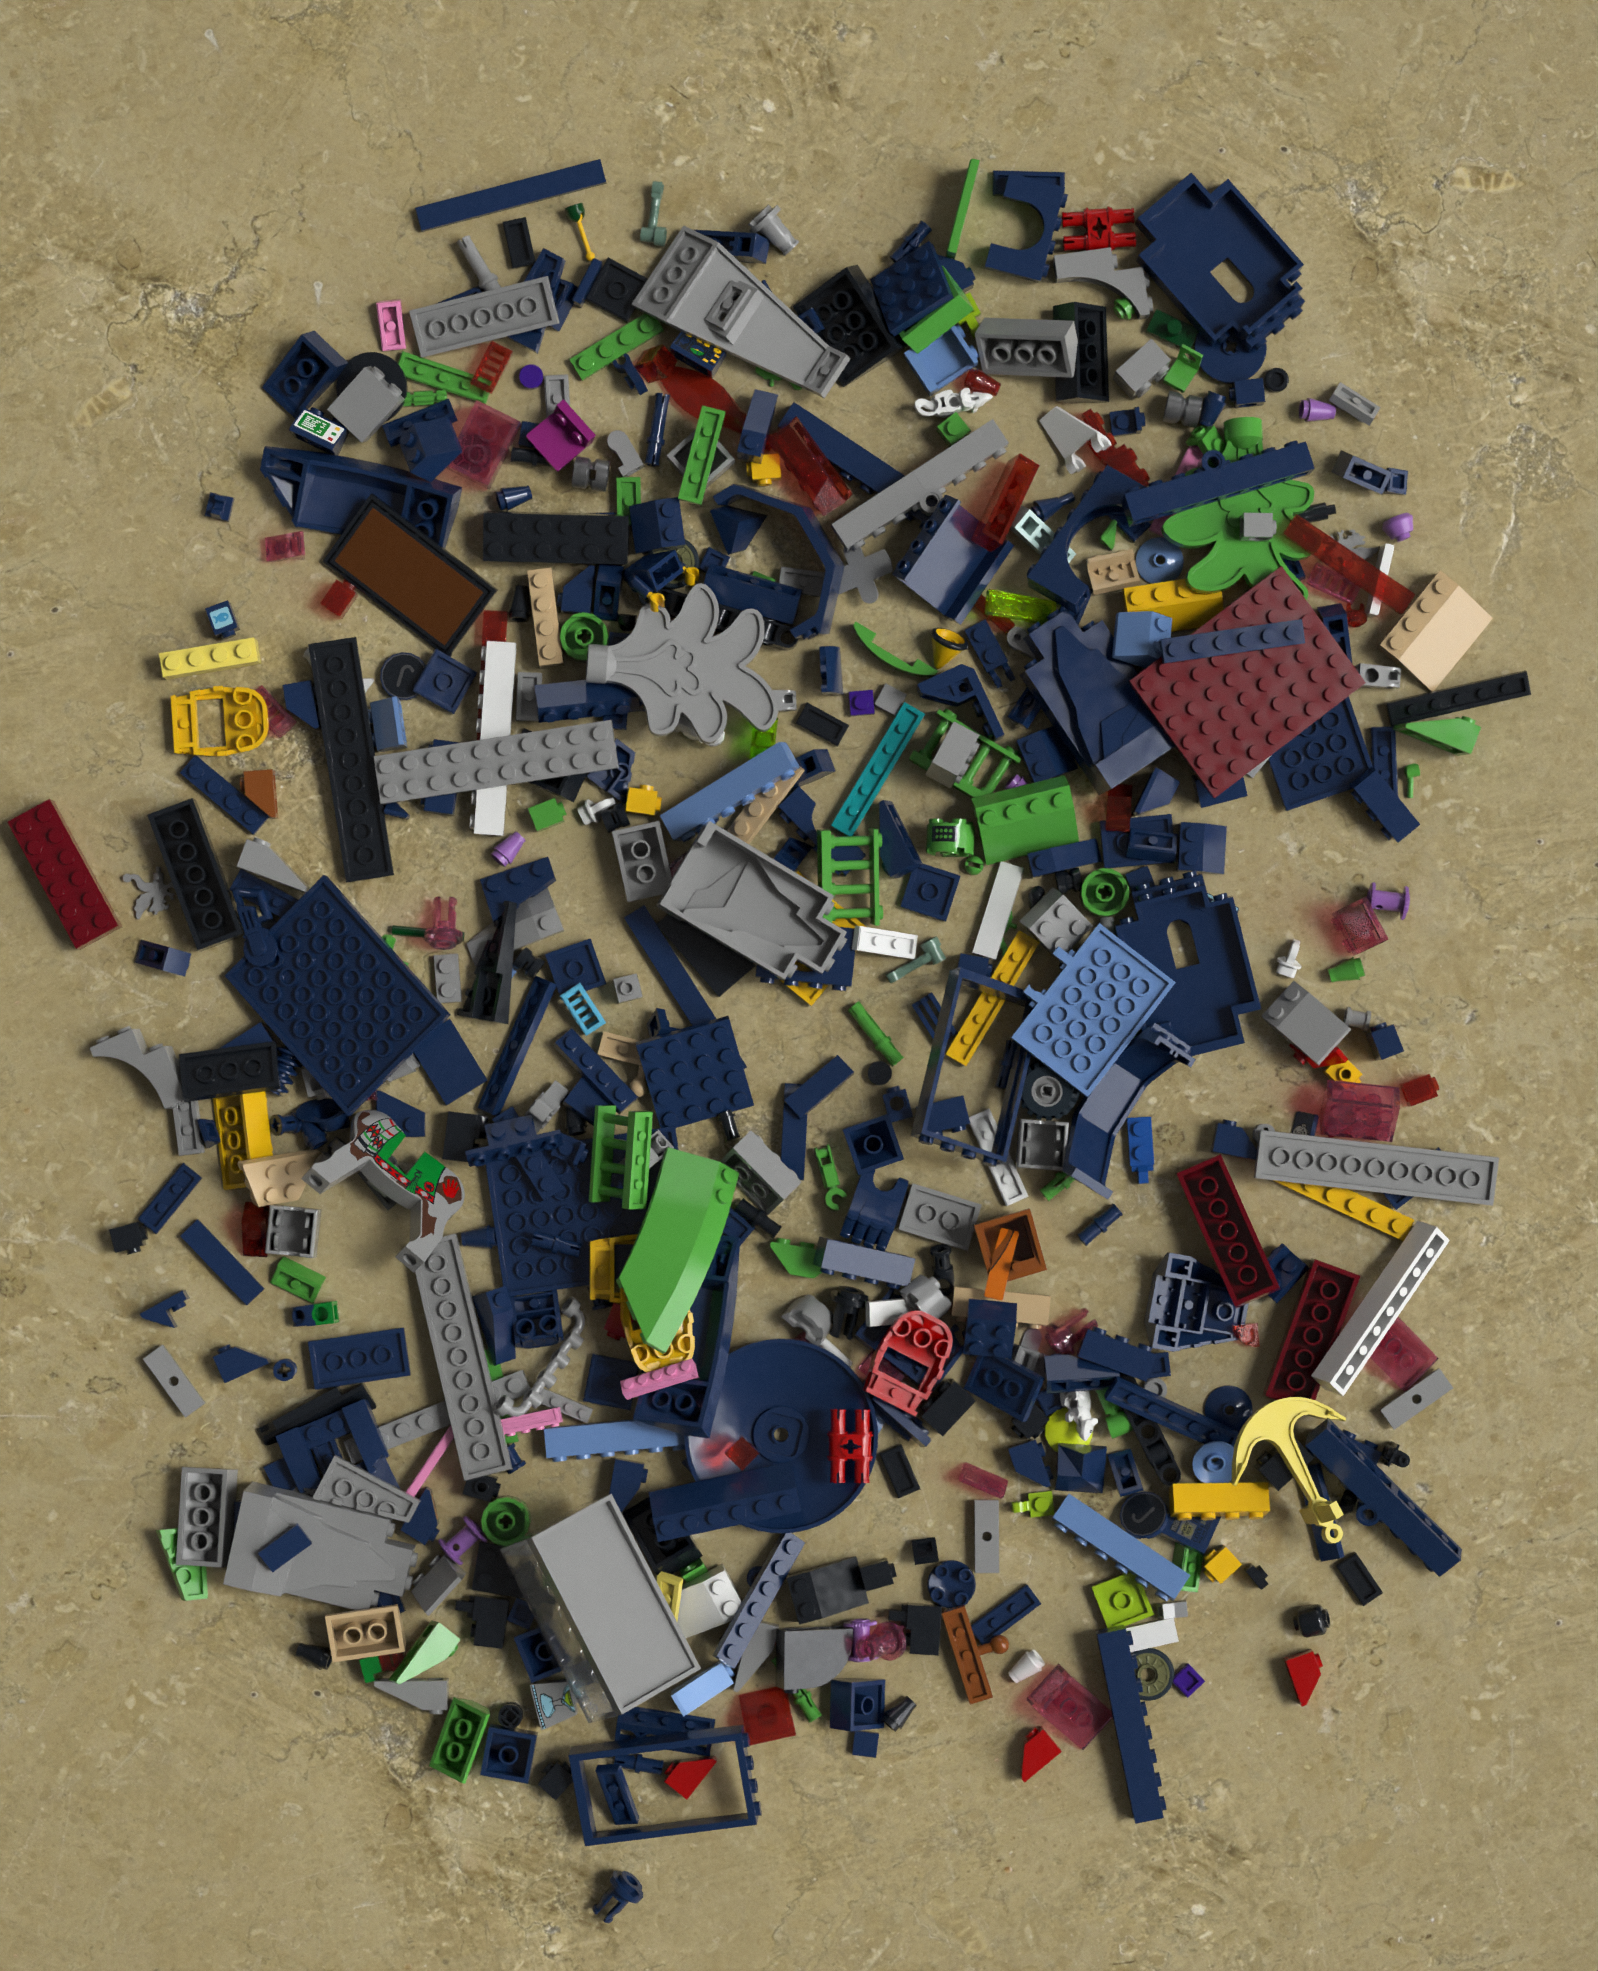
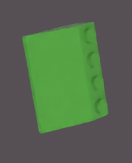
M1065 775L971 798L986 865L1026 856L1028 853L1079 842L1072 795Z

